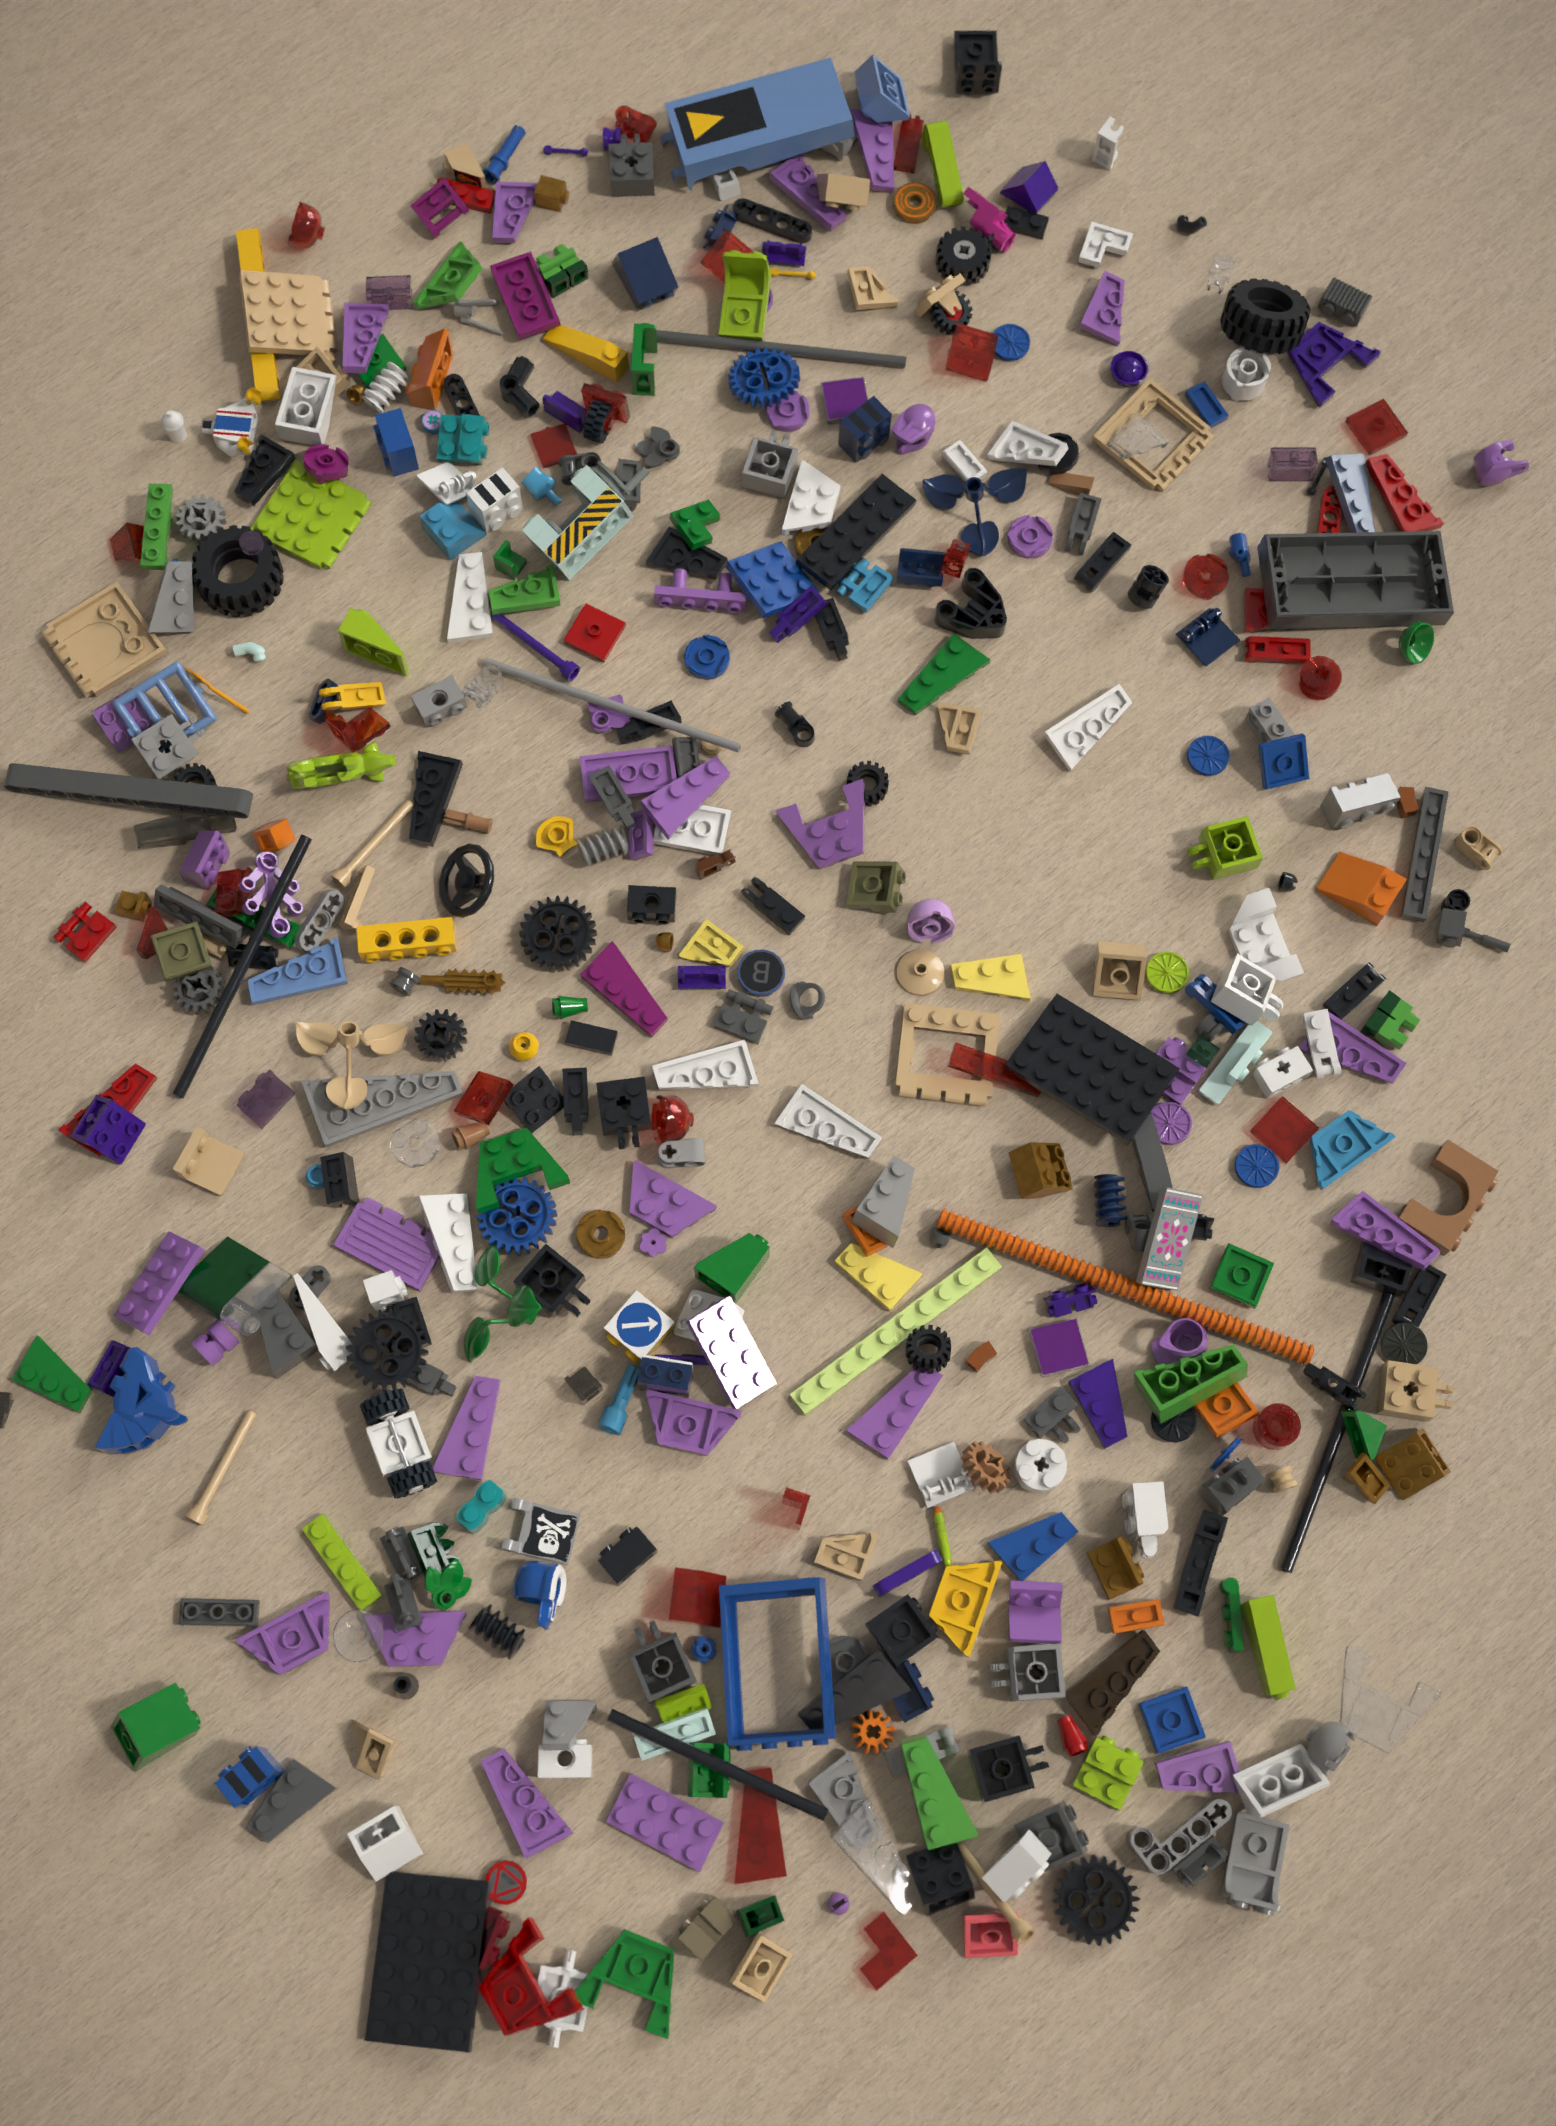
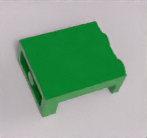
M634 323L631 364L633 395L655 396L654 363H644L645 353L658 352L657 327L655 324Z

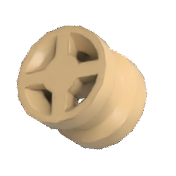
M1291 1466L1267 1474L1268 1478L1273 1481L1274 1493H1279L1299 1485L1292 1476L1293 1469Z

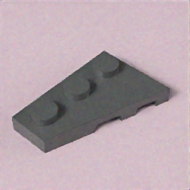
M292 1759L246 1828L267 1843H270L337 1788L296 1759Z

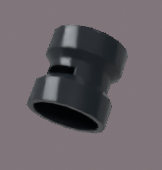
M1461 889L1450 891L1441 903V912L1443 908L1466 911L1470 905V896Z

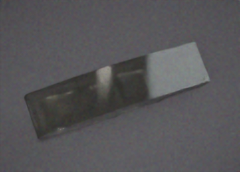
M183 813L134 825L138 849L185 845L187 840H195L199 831L216 830L221 833H232L237 829L235 818L197 813Z

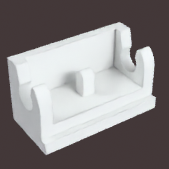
M1111 116L1097 133L1092 161L1109 171L1117 159L1118 151L1116 148L1118 139L1123 133V126H1120L1118 131L1111 130L1115 119Z

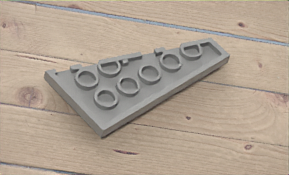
M455 1071L428 1072L418 1075L400 1074V1076L351 1077L365 1080L368 1089L367 1096L357 1107L341 1109L331 1103L326 1095V1086L332 1078L317 1081L301 1080L326 1148L464 1095Z

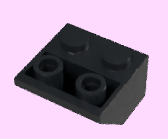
M1362 1241L1351 1283L1382 1293L1386 1292L1399 1298L1406 1292L1412 1265Z

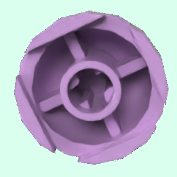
M925 899L919 901L911 908L908 914V934L912 939L923 943L922 939H932L931 943L942 942L953 934V928H955L953 912L941 900Z

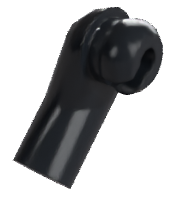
M1180 215L1177 218L1176 227L1179 231L1194 234L1207 225V220L1205 217L1200 216L1193 222H1190L1187 216Z

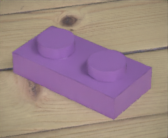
M644 809L630 814L636 826L629 830V858L635 861L653 855V820Z

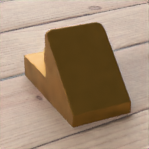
M1363 1452L1343 1477L1345 1481L1356 1485L1364 1497L1373 1504H1376L1390 1487L1387 1480Z

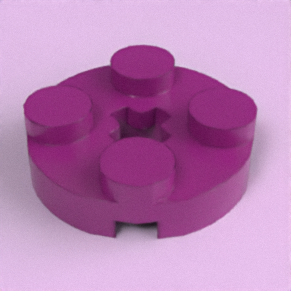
M318 444L306 450V455L303 458V467L309 475L314 477L316 482L325 483L328 480H337L348 475L349 457L342 449L336 447V450L329 449V445Z

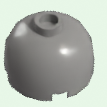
M1333 1721L1324 1723L1320 1728L1314 1726L1306 1738L1310 1741L1307 1747L1308 1756L1320 1768L1323 1774L1329 1776V1768L1332 1771L1337 1769L1351 1749L1347 1745L1349 1739L1355 1741L1357 1733L1347 1726Z

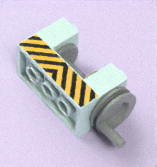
M598 460L596 462L599 466L598 468L594 466L590 468L586 465L584 468L576 471L571 480V483L576 488L574 495L582 504L559 527L551 519L544 520L537 514L525 523L522 531L533 545L571 580L634 517L625 504L623 495L629 496L630 492L650 473L644 466L624 485L601 461Z

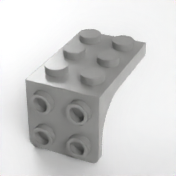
M1236 1811L1220 1897L1227 1899L1226 1904L1247 1909L1249 1904L1253 1906L1252 1911L1274 1916V1911H1282V1906L1278 1904V1886L1289 1824Z

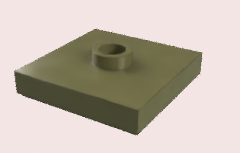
M198 921L151 935L165 982L213 968Z

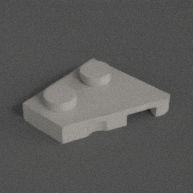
M546 1701L543 1750H570L576 1741L577 1735L585 1728L586 1721L591 1713L594 1714L596 1712V1701Z

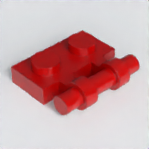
M84 902L79 908L76 907L72 911L73 915L65 924L62 923L57 928L59 931L53 936L59 943L68 937L70 941L65 947L85 963L117 928L112 921L98 911L90 918L87 913L92 907L87 902ZM80 921L85 923L77 933L72 931Z

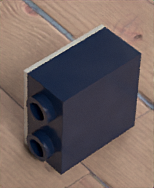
M642 1354L637 1381L639 1390L647 1391L648 1389L689 1399L693 1377V1363Z

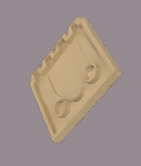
M240 270L239 278L248 352L309 355L316 347L323 351L329 350L331 353L337 352L329 283L327 280H321L320 276Z
M117 581L46 624L48 628L42 632V636L48 645L53 647L52 650L60 662L65 664V669L72 679L77 682V686L85 697H89L92 694H95L96 697L167 654L165 647L155 633L146 632L147 622Z

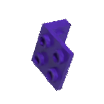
M96 1095L70 1137L91 1146L115 1163L121 1165L146 1126V1123L113 1100Z

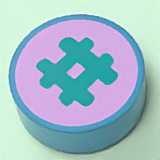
M431 410L423 415L422 424L426 432L430 434L439 433L441 412Z

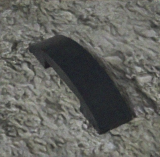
M1203 1510L1187 1554L1173 1609L1199 1617L1213 1562L1227 1525V1517Z

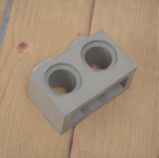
M1270 698L1250 707L1245 721L1260 743L1295 735Z

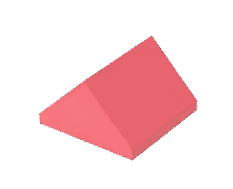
M1002 1912L962 1914L965 1958L1018 1955V1943L1011 1935V1924Z

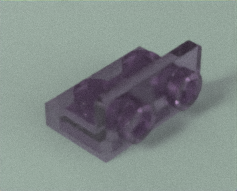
M268 1070L266 1073L264 1072L258 1076L255 1085L250 1091H245L239 1097L237 1106L243 1114L263 1129L295 1095V1092L281 1081L272 1070Z

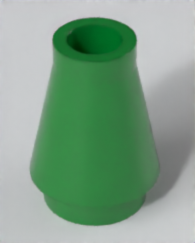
M558 995V998H552L553 1016L563 1019L588 1012L587 998Z

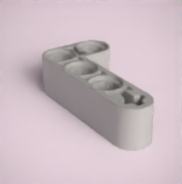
M1222 1799L1208 1801L1160 1842L1149 1829L1135 1827L1127 1834V1844L1150 1873L1163 1874L1223 1826L1231 1818V1806ZM1214 1806L1222 1807V1810L1220 1811L1222 1817L1214 1816L1210 1820H1208L1206 1817L1203 1816V1814L1205 1816H1211L1215 1812ZM1196 1820L1200 1821L1204 1828L1203 1833L1199 1836H1196L1192 1831V1824ZM1138 1832H1142L1146 1836V1844L1143 1847H1138L1134 1842V1837ZM1175 1837H1179L1183 1841V1849L1178 1853L1171 1846L1172 1840ZM1155 1854H1159L1163 1858V1865L1160 1869L1153 1868L1151 1864V1858Z

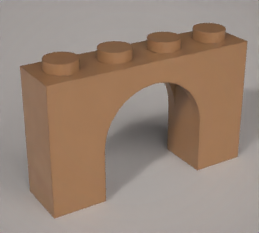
M1448 1139L1441 1145L1430 1166L1454 1180L1459 1186L1463 1196V1203L1459 1213L1450 1216L1439 1215L1411 1198L1398 1215L1400 1220L1441 1250L1440 1254L1443 1256L1450 1251L1455 1252L1462 1241L1459 1238L1462 1231L1467 1232L1474 1220L1471 1216L1474 1211L1479 1212L1485 1204L1486 1200L1483 1197L1487 1191L1490 1193L1497 1184L1498 1180L1495 1177L1499 1172Z

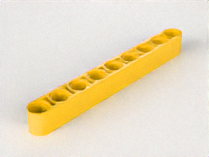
M259 228L236 230L240 269L265 272ZM251 352L255 389L261 392L257 397L261 399V402L281 399L276 353Z

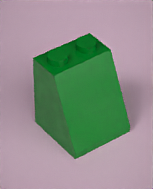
M751 1233L744 1235L697 1262L694 1266L695 1278L721 1296H730L732 1301L737 1304L769 1259L770 1247L767 1245L768 1241L758 1234L755 1236Z
M176 1682L118 1712L111 1724V1728L135 1772L192 1738L200 1730L199 1725L201 1722L199 1716L194 1710L191 1711L187 1704L188 1696L185 1690L179 1688Z

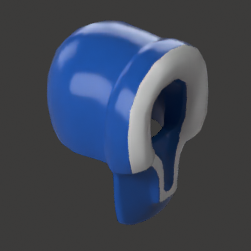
M529 1561L524 1563L515 1574L512 1591L513 1598L521 1602L540 1605L538 1625L545 1630H548L550 1623L554 1621L556 1608L562 1605L565 1597L567 1577L564 1568L556 1563Z

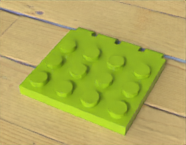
M295 460L252 525L251 531L254 529L261 531L263 536H267L276 548L320 570L323 566L330 569L338 557V554L334 551L339 553L342 551L350 539L346 533L353 534L361 522L359 516L364 517L372 503L367 500L365 493L338 480H328L325 483L316 482L314 477L305 471L303 463Z

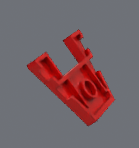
M531 1917L525 1919L518 1935L512 1938L508 1944L509 1948L503 1957L497 1960L479 1987L504 2036H510L584 2010L572 1988L565 1989L550 2002L545 1997L523 1957L524 1954L544 1939L536 1922Z

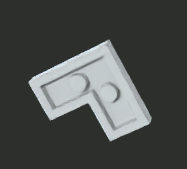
M1091 222L1078 262L1099 268L1105 251L1126 256L1133 233Z

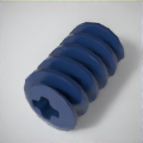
M1115 1174L1096 1175L1094 1178L1097 1181L1094 1182V1187L1098 1190L1095 1191L1094 1196L1098 1199L1095 1201V1207L1099 1209L1095 1211V1216L1099 1219L1096 1220L1095 1224L1099 1227H1118L1121 1225L1120 1221L1127 1219L1126 1215L1119 1214L1120 1211L1126 1210V1206L1119 1204L1120 1201L1126 1200V1197L1118 1194V1192L1125 1191L1124 1186L1118 1185L1119 1182L1125 1181V1178Z

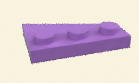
M1104 271L1079 328L1118 346L1121 339V308L1123 305L1125 280Z

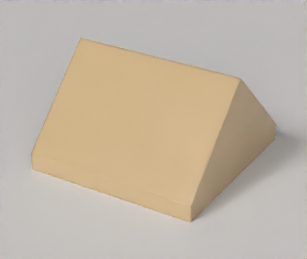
M758 1932L729 1982L765 2003L793 1954Z

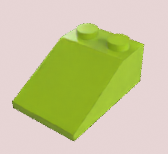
M350 607L338 630L345 652L407 677L409 671L402 650L367 611L362 609L356 610Z

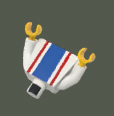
M253 387L247 390L246 397L239 402L225 408H219L215 421L203 420V433L213 434L216 446L230 457L241 454L250 456L253 451L258 416L253 405L261 404V399L257 397L261 392Z

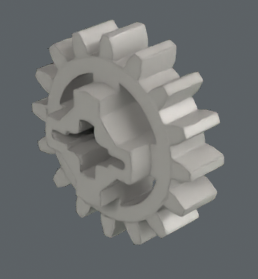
M204 494L201 495L200 499L193 495V501L191 502L185 499L186 506H179L180 513L175 515L177 519L176 524L182 536H187L189 541H193L196 538L198 543L202 539H206L205 537L208 534H215L217 529L227 524L225 519L226 513L219 501L215 502L212 496L206 500Z

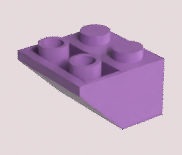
M216 830L199 831L179 870L183 881L206 890H210L212 884L217 883L220 875L219 870L222 864L228 861L230 856L229 848L221 832Z

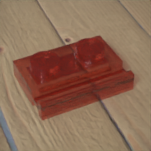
M246 867L245 870L239 868L218 872L215 913L227 917L240 915L241 912H244L243 904L248 899H252V891L250 893H243L239 888V883L253 872L250 867Z

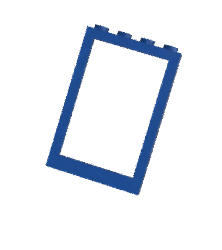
M812 1577L719 1586L728 1746H736V1751L752 1750V1745L759 1744L762 1745V1749H776L777 1743H787V1747H803V1741H812L813 1746L828 1745V1739H836L825 1579ZM815 1596L824 1729L744 1735L737 1602Z

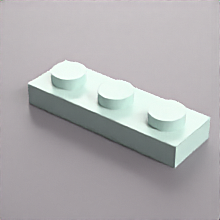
M707 1707L653 1726V1728L688 1744L716 1734ZM633 1734L641 1761L671 1751Z

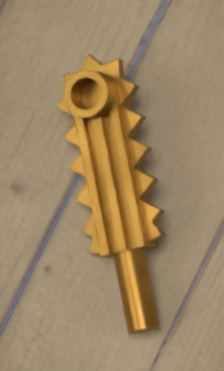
M456 968L453 971L448 969L445 972V976L421 975L420 979L421 985H443L446 992L452 991L453 994L459 989L462 994L467 990L472 995L476 990L483 994L487 990L492 995L494 992H501V986L506 984L502 980V973L496 974L494 970L486 973L484 969L480 973H477L475 969L471 973H468L466 969L461 973Z

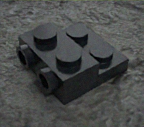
M909 1594L865 1624L895 1668L938 1638L936 1635L937 1628L930 1619H925L920 1612L922 1610L920 1603L915 1597L911 1598Z

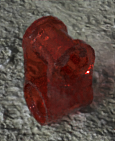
M620 106L615 111V119L617 120L615 128H621L622 124L621 134H626V137L633 140L634 134H639L640 143L649 141L657 127V122L653 117L636 111L629 106Z

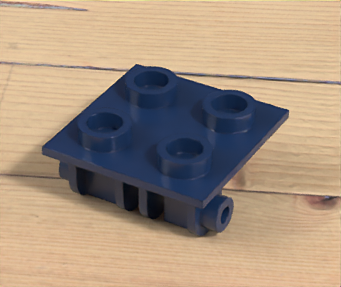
M1219 608L1207 609L1176 633V636L1206 667L1240 641L1220 619L1222 612Z

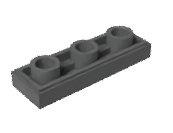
M181 1598L179 1625L258 1627L260 1600ZM222 1608V1615L216 1617V1610Z

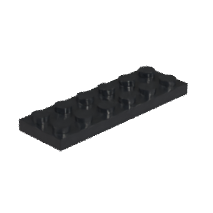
M881 474L797 558L796 564L831 591L916 505L917 500L884 474Z

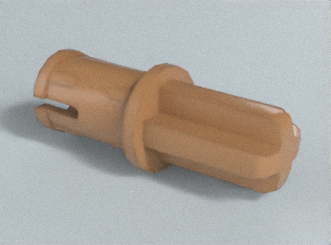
M450 809L445 813L446 823L465 827V830L470 828L486 833L491 831L493 822L491 818L475 816L472 812L467 814Z

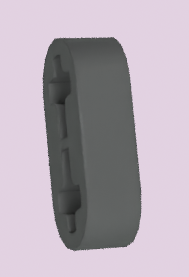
M316 1265L310 1268L302 1279L318 1298L329 1285L331 1276L325 1267ZM323 1272L322 1276L324 1280L322 1282L316 1281L315 1284L311 1286L312 1283L315 1281L313 1275L315 1273L321 1274ZM295 1285L290 1292V1299L296 1307L304 1309L302 1300L297 1302L299 1291L297 1285Z

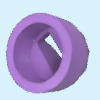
M834 1893L828 1900V1908L835 1915H843L849 1909V1900L842 1893ZM843 1898L846 1903L834 1910L832 1906Z

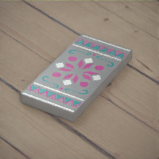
M1161 1186L1136 1279L1137 1283L1178 1291L1203 1195Z

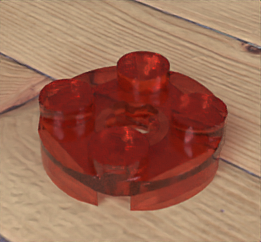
M1207 553L1206 556H1199L1200 554L1187 562L1183 571L1182 583L1195 596L1202 597L1204 600H1210L1214 596L1221 594L1226 588L1229 581L1228 567L1225 561L1217 555ZM1210 573V579H1204L1200 574Z

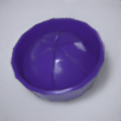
M1123 351L1113 357L1110 363V370L1114 380L1119 385L1133 387L1146 378L1148 363L1137 352Z

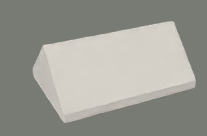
M1302 1744L1233 1775L1247 1813L1259 1818L1330 1786V1782L1320 1768L1311 1761L1308 1752Z

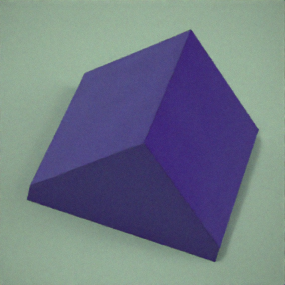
M1046 161L1022 167L1001 189L1000 194L1030 212L1037 214L1056 194L1058 185Z

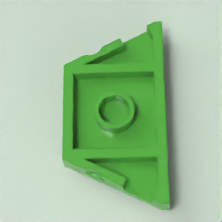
M462 242L455 246L412 303L416 309L459 301L472 282L476 280L483 268Z

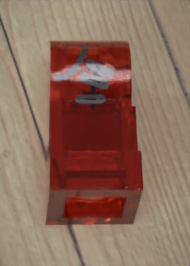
M953 539L950 548L945 553L940 573L960 579L972 544ZM948 566H955L959 570H952Z

